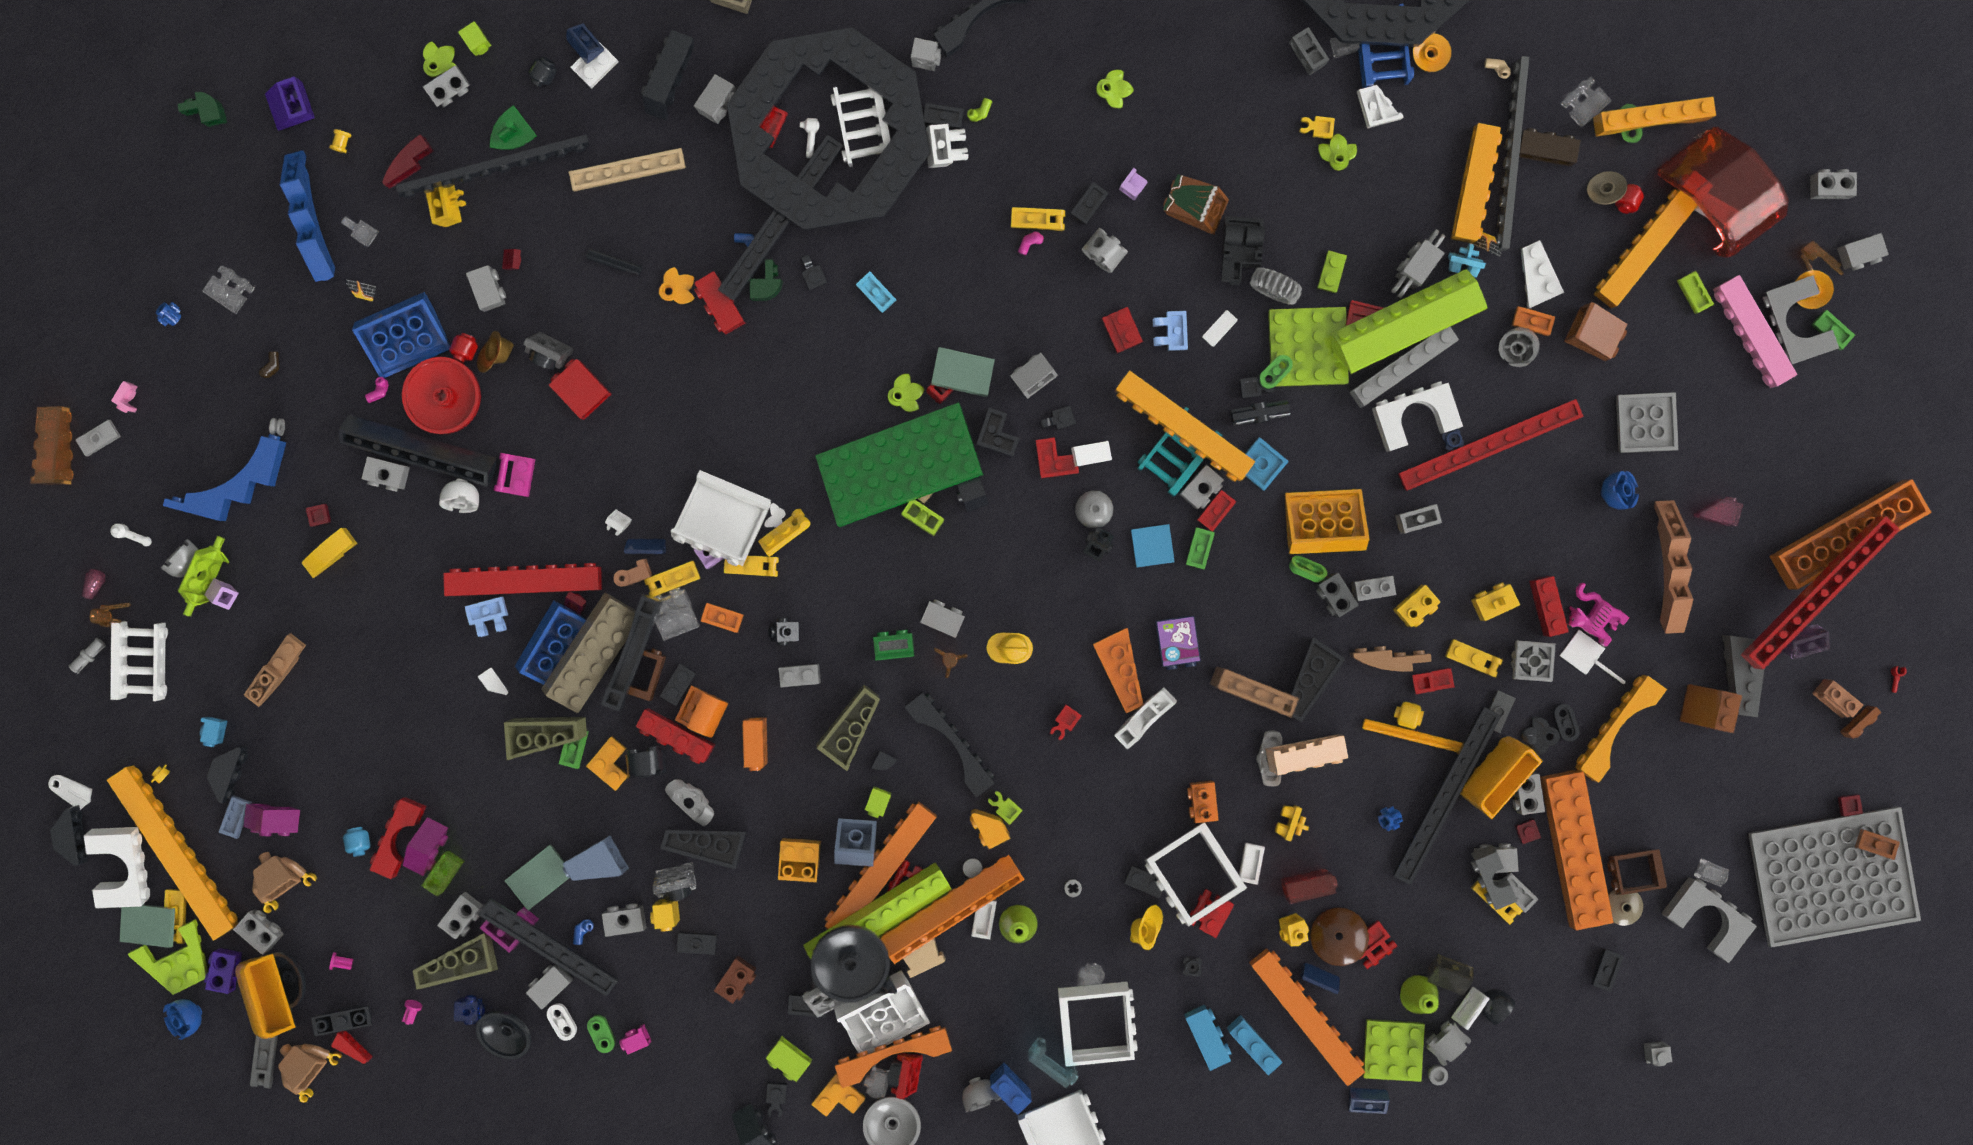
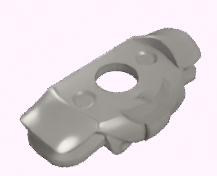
M1273 730L1264 733V738L1256 757L1263 785L1278 786L1281 783V775L1270 772L1266 760V748L1282 745L1280 732Z
M675 779L666 786L665 791L671 800L694 821L702 826L707 825L714 816V810L708 805L709 801L701 789L694 787L690 783L685 784L680 779ZM686 798L693 799L694 806L692 808L685 807L684 800Z

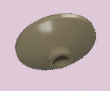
M1612 171L1597 174L1590 180L1587 186L1589 198L1593 202L1602 205L1619 201L1627 191L1626 179L1621 174Z
M1611 891L1608 894L1614 923L1625 926L1633 924L1640 918L1643 912V901L1638 893L1616 895V892ZM1628 904L1629 909L1624 911V905Z

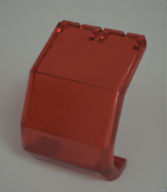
M1712 127L1701 135L1702 138L1698 137L1686 149L1673 156L1671 161L1668 160L1657 168V171L1662 179L1695 201L1715 226L1723 240L1721 244L1713 249L1715 254L1727 258L1738 253L1787 215L1789 199L1780 180L1754 148L1723 129Z

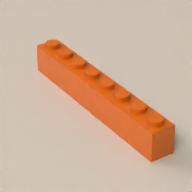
M919 801L916 805L912 803L906 811L909 815L905 820H899L894 827L897 830L893 836L889 834L883 841V844H885L881 851L877 849L874 853L873 866H864L859 873L862 875L861 878L851 883L848 887L850 890L848 895H842L836 903L838 908L835 912L831 910L826 916L825 920L827 922L825 927L827 929H830L875 899L936 819L937 815Z
M1008 855L1000 858L994 865L983 869L974 878L966 880L957 889H952L946 896L935 900L926 909L918 911L909 920H904L895 929L885 932L881 939L887 948L894 964L1024 881L1022 874L1011 857Z
M1266 948L1249 962L1250 965L1348 1087L1365 1073L1362 1068L1364 1063L1358 1056H1352L1350 1053L1352 1048L1346 1041H1340L1338 1038L1340 1033L1334 1026H1328L1326 1021L1329 1019L1322 1011L1317 1012L1314 1008L1317 1004L1310 996L1305 997L1302 993L1305 989L1298 980L1295 983L1290 978L1293 974L1286 965L1282 968L1278 963L1281 959L1274 950L1270 953Z

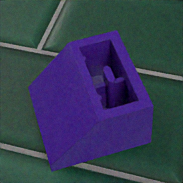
M295 76L275 83L265 93L278 131L315 118L303 82Z

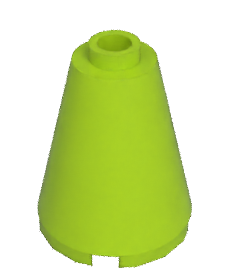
M1013 905L1003 911L999 921V928L1004 938L1008 941L1024 943L1030 940L1036 933L1037 919L1030 908L1022 905Z
M1414 975L1402 984L1400 999L1404 1007L1412 1013H1433L1438 1008V989L1430 978Z

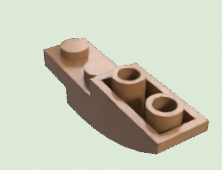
M288 634L268 664L262 667L244 696L260 707L299 660L298 656L306 645L293 634Z
M1386 646L1374 647V651H1367V648L1355 649V652L1350 653V657L1361 663L1390 671H1413L1412 663L1432 662L1431 654L1425 653V650L1413 651V655H1406V652H1396L1392 656V650L1386 649Z

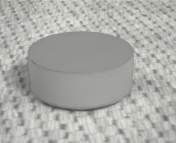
M969 858L964 862L963 872L967 877L974 878L982 871V864L978 859Z
M1433 1065L1428 1070V1078L1435 1085H1443L1448 1079V1072L1441 1065Z

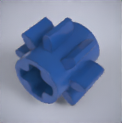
M165 302L162 303L156 310L158 322L164 326L168 323L174 326L181 318L179 313L181 310L173 302L169 305Z
M1393 806L1380 810L1381 815L1378 818L1381 827L1387 829V831L1400 828L1399 823L1403 821L1400 811L1394 809Z

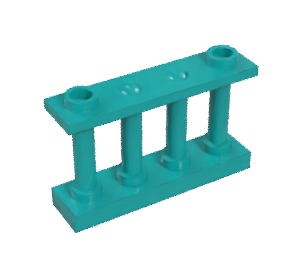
M1217 430L1215 431L1219 436H1222ZM1165 432L1148 455L1143 454L1137 463L1140 465L1137 469L1141 471L1145 466L1168 484L1170 488L1168 493L1174 497L1204 459L1194 453L1196 450L1193 447L1189 446L1187 448L1179 442L1180 438L1175 434L1170 436ZM1168 436L1192 454L1193 460L1189 464L1181 461L1161 445ZM1156 451L1180 469L1182 474L1178 479L1172 478L1150 461Z

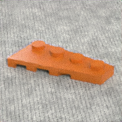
M1125 628L1094 643L1093 646L1125 713H1128L1143 706V700L1128 628Z

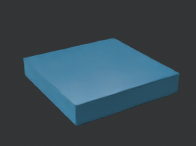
M1258 437L1245 453L1255 461L1245 476L1265 491L1289 461Z
M1169 524L1131 530L1136 568L1175 562Z

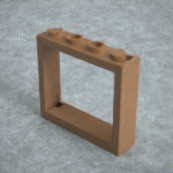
M1216 667L1210 682L1211 685L1290 717H1292L1298 701L1296 697L1220 667Z

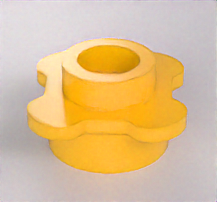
M166 764L162 768L158 766L151 774L153 776L152 783L154 781L161 783L170 771L166 769Z

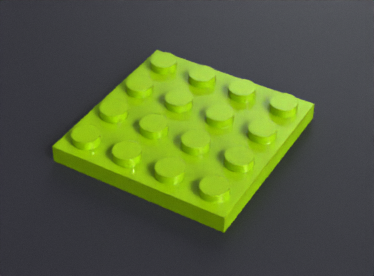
M1346 307L1268 310L1270 364L1280 355L1290 357L1293 362L1291 371L1275 387L1349 384L1348 369L1333 351L1331 343V333L1345 327ZM1280 362L1279 367L1284 369L1285 363Z

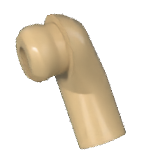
M1485 59L1484 68L1494 69L1502 79H1507L1510 76L1511 70L1504 60Z

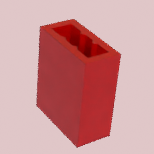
M572 359L565 365L566 369L561 374L557 373L551 378L552 382L549 386L580 419L585 420L611 393L580 360L576 359L574 361Z

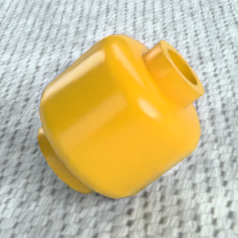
M1403 702L1401 707H1396L1394 717L1398 718V725L1415 729L1417 725H1421L1424 711H1421L1420 705Z

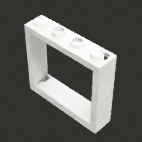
M1205 822L1145 860L1147 871L1150 875L1154 874L1157 878V881H1155L1160 891L1164 890L1168 896L1166 900L1171 908L1175 907L1178 911L1176 916L1182 925L1185 923L1187 926H1190L1247 888ZM1200 833L1235 888L1190 917L1155 861Z
M1127 982L1058 988L1066 1066L1135 1060L1134 1051H1137V1041L1133 1040V1035H1136L1135 1023L1131 1021V1018H1135L1134 1006H1130V1001H1133L1132 989L1128 988ZM1123 995L1127 1045L1072 1050L1067 1001Z

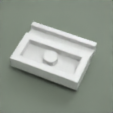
M604 46V51L590 63L586 64L580 57L571 66L572 70L591 89L618 63V60Z

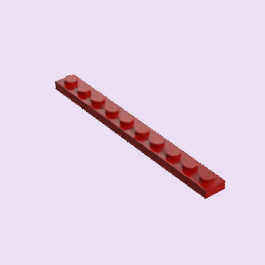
M1574 399L1398 473L1405 491H1408L1584 416L1577 400Z

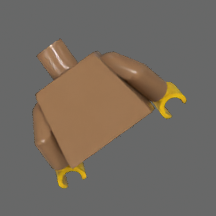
M265 852L259 856L261 865L253 871L252 891L258 900L265 904L264 912L270 913L272 910L269 905L276 910L278 902L275 899L301 881V877L306 886L312 885L307 881L308 877H311L314 881L317 880V877L313 873L307 874L302 866L287 857H272L269 852Z
M290 1044L284 1045L280 1049V1053L285 1058L278 1067L281 1071L283 1086L295 1095L299 1094V1099L302 1103L307 1102L308 1098L304 1094L309 1097L313 1096L312 1089L307 1087L327 1063L325 1059L328 1058L330 1064L337 1065L339 1062L335 1061L333 1056L341 1058L342 1054L338 1051L331 1054L329 1050L311 1044L295 1045L293 1047Z

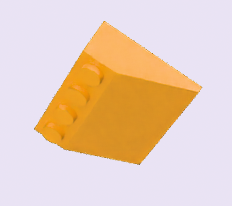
M1362 489L1285 493L1289 554L1362 551L1367 549L1369 533Z

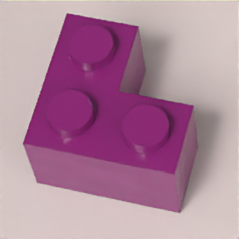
M246 804L243 827L251 829L250 832L259 833L260 836H271L272 833H278L280 836H290V833H298L300 810L294 807Z
M427 817L407 845L403 866L422 876L425 875L427 870L431 871L436 863L434 859L438 854L437 849L439 846L443 847L448 839L446 835L448 827Z
M525 907L517 913V915L533 925L539 920ZM487 920L480 927L482 931L509 953L520 943V941Z

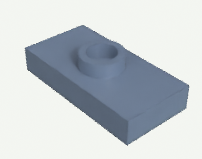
M231 796L219 833L235 839L239 838L244 825L246 804H252V802L237 796Z

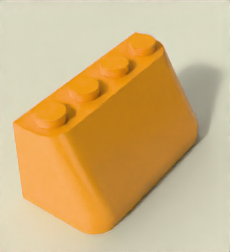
M1511 736L1504 737L1499 741L1498 746L1486 756L1484 762L1473 771L1460 794L1492 820L1543 761L1527 745Z
M269 954L240 962L235 968V974L254 1034L262 1039H268L295 1028L274 955Z

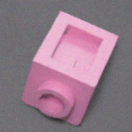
M122 382L111 400L117 404V409L125 413L137 410V408L128 404L135 397L137 386L130 382Z

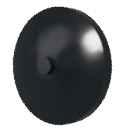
M845 925L829 931L818 941L811 956V972L815 984L822 993L839 1002L852 1003L871 997L882 987L889 973L890 961L884 942L875 932L862 926Z

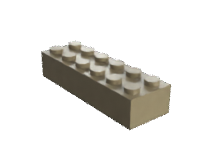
M605 592L541 688L545 696L579 713L626 642L636 610Z

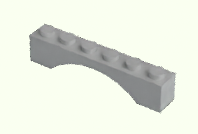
M1451 327L1429 336L1349 393L1360 408L1367 405L1459 340Z

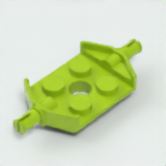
M217 536L213 546L195 552L178 590L187 603L183 612L184 615L191 617L195 606L209 602L208 598L204 595L212 580L216 579L223 561L229 563V560L221 552L225 538Z

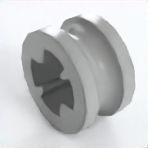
M271 419L269 425L271 435L277 433L278 436H282L284 434V419Z
M1073 879L1067 881L1064 887L1066 894L1070 897H1077L1082 891L1079 881ZM1076 883L1078 891L1076 893L1074 891L1069 893L1068 890L1070 888H1068V885Z

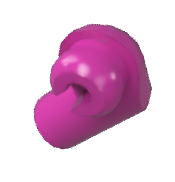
M1033 232L1024 236L1018 253L1027 255L1030 245L1043 242V235L1039 232Z
M378 377L375 380V391L365 395L368 403L385 397L389 384L383 377Z

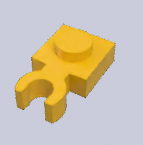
M1315 116L1314 121H1311L1310 118L1303 117L1301 122L1307 123L1308 128H1300L1299 132L1308 133L1313 131L1312 137L1332 139L1335 118Z

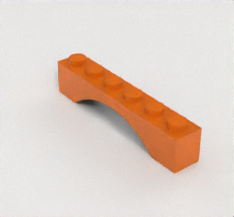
M939 1025L930 1028L929 1033L923 1034L918 1032L912 1034V1039L905 1041L904 1038L893 1041L894 1045L886 1047V1044L877 1046L875 1051L871 1053L865 1050L857 1053L856 1058L849 1059L848 1056L839 1059L835 1069L841 1088L860 1083L865 1074L876 1063L893 1054L917 1052L936 1057L951 1052L952 1047L946 1028H941Z

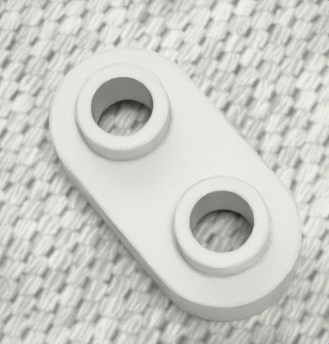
M553 1004L547 1011V1018L560 1039L565 1041L572 1039L577 1032L574 1020L563 1004ZM555 1010H559L561 1015H556ZM565 1026L570 1027L571 1031L566 1032Z

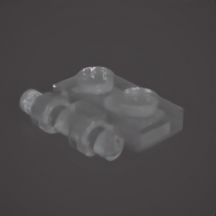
M1589 77L1586 81L1583 80L1578 85L1579 87L1575 91L1569 92L1561 102L1565 108L1570 104L1574 109L1569 115L1581 128L1612 101L1600 87L1595 91L1591 89V86L1595 83L1592 77ZM1584 93L1587 98L1580 103L1578 97Z
M222 265L218 269V272L223 274L221 278L212 276L202 292L237 314L247 300L241 293L243 290L252 293L255 287L249 284L250 282L247 279L236 275L234 270L231 268L227 269ZM230 280L237 284L234 289L227 285Z

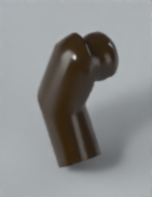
M268 352L269 362L259 370L261 377L270 378L279 370L278 352Z

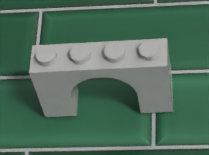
M1813 275L1765 292V297H1763L1765 307H1770L1772 315H1769L1772 326L1776 325L1778 333H1775L1779 344H1783L1784 352L1791 364L1839 348L1833 330L1809 338H1801L1794 335L1787 327L1786 315L1789 308L1800 300L1820 294Z
M1688 877L1661 914L1675 925L1684 928L1698 909L1708 905L1715 906L1721 914L1722 926L1707 949L1722 960L1730 963L1757 926L1751 922L1753 919L1744 912L1742 914L1737 912V907L1729 901L1725 903L1721 900L1722 895L1713 889L1709 891L1705 888L1707 884L1699 878L1694 880Z

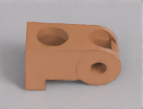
M647 559L636 561L638 567L617 571L614 574L615 584L621 587L629 586L652 577Z

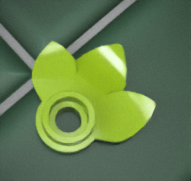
M433 42L425 46L423 51L425 59L423 70L428 76L438 77L456 65L452 63L454 58V48L452 46H442L438 49ZM431 64H434L437 66V68L431 69L429 66Z
M1122 70L1109 72L1106 78L1100 80L1096 86L1097 94L1105 98L1113 108H1122V98L1129 96L1134 90L1130 83L1123 80L1124 72ZM1104 85L1109 88V91L1104 89Z
M1335 134L1330 144H1319L1318 150L1321 158L1330 162L1333 169L1343 170L1348 166L1349 160L1356 156L1357 146L1356 144L1347 145V141L1342 135ZM1337 158H1340V159H1342L1343 161L1339 162V161H1337L1336 159H1337Z
M903 374L894 381V388L887 395L888 401L891 405L900 406L907 412L916 411L919 409L916 400L922 396L924 387L911 383L910 375ZM898 393L900 395V399H896L894 394Z

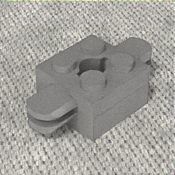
M1437 229L1428 240L1425 239L1423 242H1417L1416 245H1413L1408 252L1410 257L1402 261L1397 267L1398 273L1395 277L1399 280L1391 292L1395 293L1402 283H1405L1397 294L1399 298L1405 294L1409 287L1414 290L1422 285L1444 255V252L1438 248L1445 238L1444 234H1441L1435 243L1432 244L1439 233Z

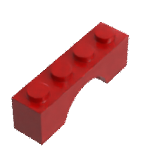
M406 797L396 801L393 807L394 815L392 818H389L385 826L387 831L378 842L377 854L374 853L370 860V864H372L370 871L389 879L397 876L404 860L396 847L397 835L402 828L419 824L427 806Z

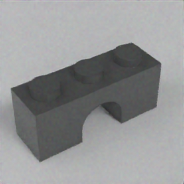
M1490 845L1471 853L1473 861H1470L1474 871L1479 872L1480 877L1477 879L1481 888L1486 889L1487 893L1484 896L1488 905L1492 904L1495 910L1517 902L1512 886L1506 877L1501 880L1492 879L1497 871L1504 869L1494 846Z

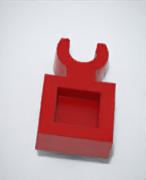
M1065 705L1055 719L1059 723L1058 726L1052 727L1050 734H1053L1055 730H1060L1061 735L1058 739L1062 740L1065 736V729L1067 728L1071 731L1082 715L1068 705Z

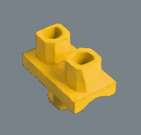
M1283 805L1281 816L1287 817L1289 820L1287 825L1278 822L1275 832L1283 836L1285 840L1291 841L1294 832L1300 836L1302 829L1308 831L1309 826L1304 825L1306 817H1300L1302 808L1296 805L1293 807Z

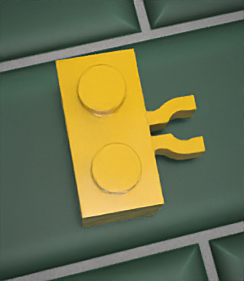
M453 185L448 188L437 187L434 188V191L426 193L432 224L449 227L462 222L459 206H465L466 202L462 200L457 201L459 196L464 195L462 190L455 191V186Z
M1502 582L1494 585V590L1489 592L1484 590L1475 594L1476 598L1471 601L1480 621H1487L1520 605L1511 584H1504Z

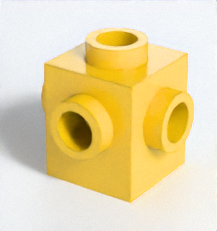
M1295 913L1279 919L1281 928L1279 934L1282 941H1285L1291 947L1299 946L1303 942L1308 941L1307 933L1309 929L1302 917Z

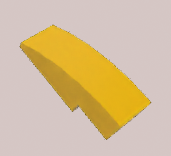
M340 528L303 560L302 564L312 578H315L343 557L344 553L355 546L357 542L346 528Z

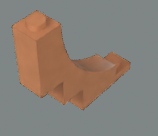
M1674 500L1655 501L1654 509L1659 518L1657 528L1664 567V595L1660 622L1665 634L1684 633L1693 603V597L1688 587L1692 567L1687 558L1691 536Z

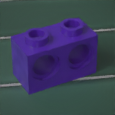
M219 948L211 953L208 960L210 964L209 972L205 976V990L225 994L235 990L237 983L235 968L241 962L242 952ZM222 957L227 960V965L221 962ZM218 976L222 977L223 984L218 982Z

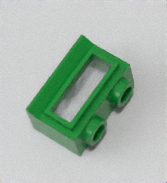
M908 630L896 631L897 635H889V632L877 633V637H873L875 660L913 657L912 633H908Z

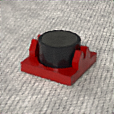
M900 1053L892 1061L887 1080L888 1085L892 1087L891 1093L895 1094L896 1098L904 1099L917 1092L923 1058L922 1054Z

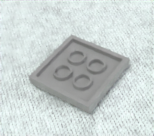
M1676 392L1616 396L1619 453L1678 450Z

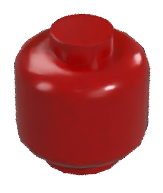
M1635 184L1627 185L1625 195L1615 202L1620 212L1628 214L1634 213L1639 209L1644 198L1641 188Z
M465 333L456 335L449 348L453 359L461 363L473 360L478 349V344L475 342L476 339Z

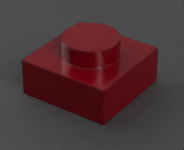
M504 250L502 269H519L521 250Z
M327 504L306 508L310 527L331 523Z
M569 592L565 598L564 606L581 615L585 609L586 600L579 594Z
M1859 794L1838 797L1841 816L1863 814Z
M1534 819L1515 825L1521 844L1541 838Z

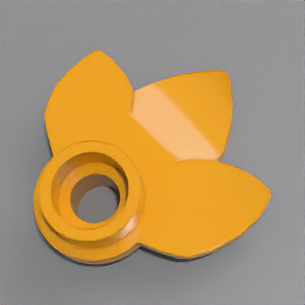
M675 267L669 269L664 274V283L659 288V295L666 301L674 300L678 304L691 302L694 296L689 290L693 286L694 277L687 274L679 275ZM668 288L672 289V293L670 295L666 294V290Z

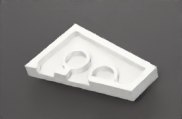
M1539 240L1522 248L1521 258L1525 275L1527 309L1564 293L1541 241Z

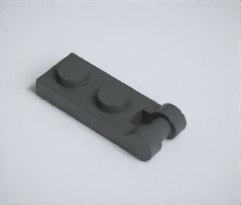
M256 1035L250 1086L258 1087L260 1085L264 1086V1088H272L278 1035L268 1039H262ZM259 1074H265L264 1078H260Z

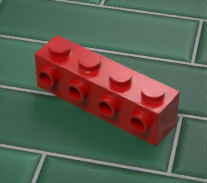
M649 708L644 710L635 726L639 728L641 734L648 737L649 735L656 737L658 743L664 746L666 744L671 745L673 751L681 755L683 753L689 755V759L698 764L707 761L716 745Z

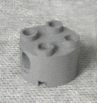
M1101 228L1095 231L1082 248L1083 253L1090 260L1093 259L1097 266L1108 273H1112L1128 253L1120 245L1121 242L1116 237L1111 236L1109 238L1107 233Z
M1449 1021L1441 1025V1032L1437 1035L1432 1034L1426 1040L1428 1043L1427 1049L1437 1057L1443 1066L1447 1065L1446 1060L1452 1062L1467 1048L1466 1042L1468 1044L1471 1042V1039L1460 1031L1455 1022L1450 1023Z

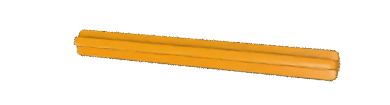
M1364 719L1362 728L1365 730L1458 752L1463 744L1462 742Z

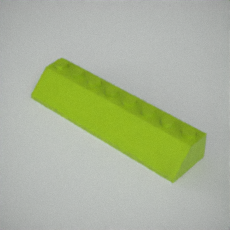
M1465 269L1331 333L1332 349L1352 374L1486 310L1487 304L1477 280L1468 269Z
M933 863L804 944V948L811 959L818 941L829 931L845 925H857L868 928L881 938L885 932L895 929L902 921L909 920L918 911L926 909L935 900L946 896L952 889L937 864Z

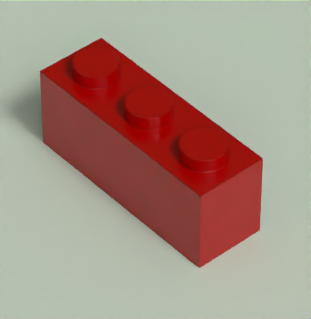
M713 271L696 281L695 285L697 288L694 290L699 299L703 298L706 305L704 307L709 316L713 314L716 321L714 324L719 332L723 331L727 335L745 324V321L733 301L718 292L722 282Z
M1554 576L1530 580L1543 635L1552 637L1569 632Z

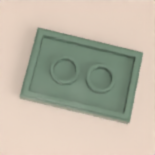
M938 347L931 385L987 397L995 359Z
M550 844L508 877L505 882L526 909L530 910L569 878L563 871V863L565 861Z
M144 904L136 907H121L120 942L167 948L173 947L175 908Z

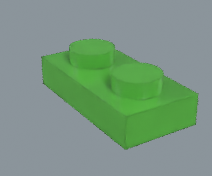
M1824 310L1811 324L1820 333L1833 330L1839 350L1844 349L1855 336L1852 331L1828 310Z
M1195 528L1186 565L1205 570L1215 532Z
M587 736L564 744L559 764L579 769Z

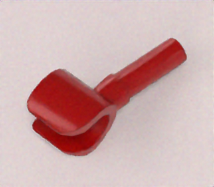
M1894 666L1891 669V674L1894 677L1891 692H1897L1900 677L1904 676L1907 672L1906 667H1901L1900 674L1897 671L1898 666Z

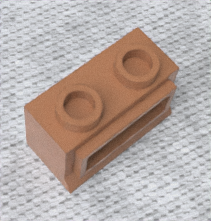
M1824 679L1812 693L1841 718L1854 717L1863 706L1860 701L1834 680Z

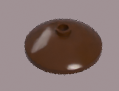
M1332 908L1326 910L1316 918L1311 928L1312 947L1316 954L1328 964L1335 966L1353 964L1364 955L1368 947L1369 933L1367 926L1358 914L1349 909ZM1337 933L1343 934V938L1341 940L1336 939L1335 936Z

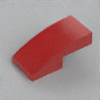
M1451 668L1412 675L1416 694L1455 687Z

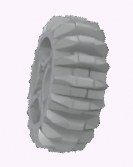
M1257 268L1250 281L1252 288L1260 292V294L1286 304H1295L1302 291L1300 284L1286 275L1265 268Z

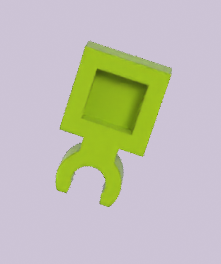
M995 791L999 799L994 802L989 798L988 802L992 806L999 807L996 813L1010 825L1023 810L1009 797L1004 801L1001 793Z

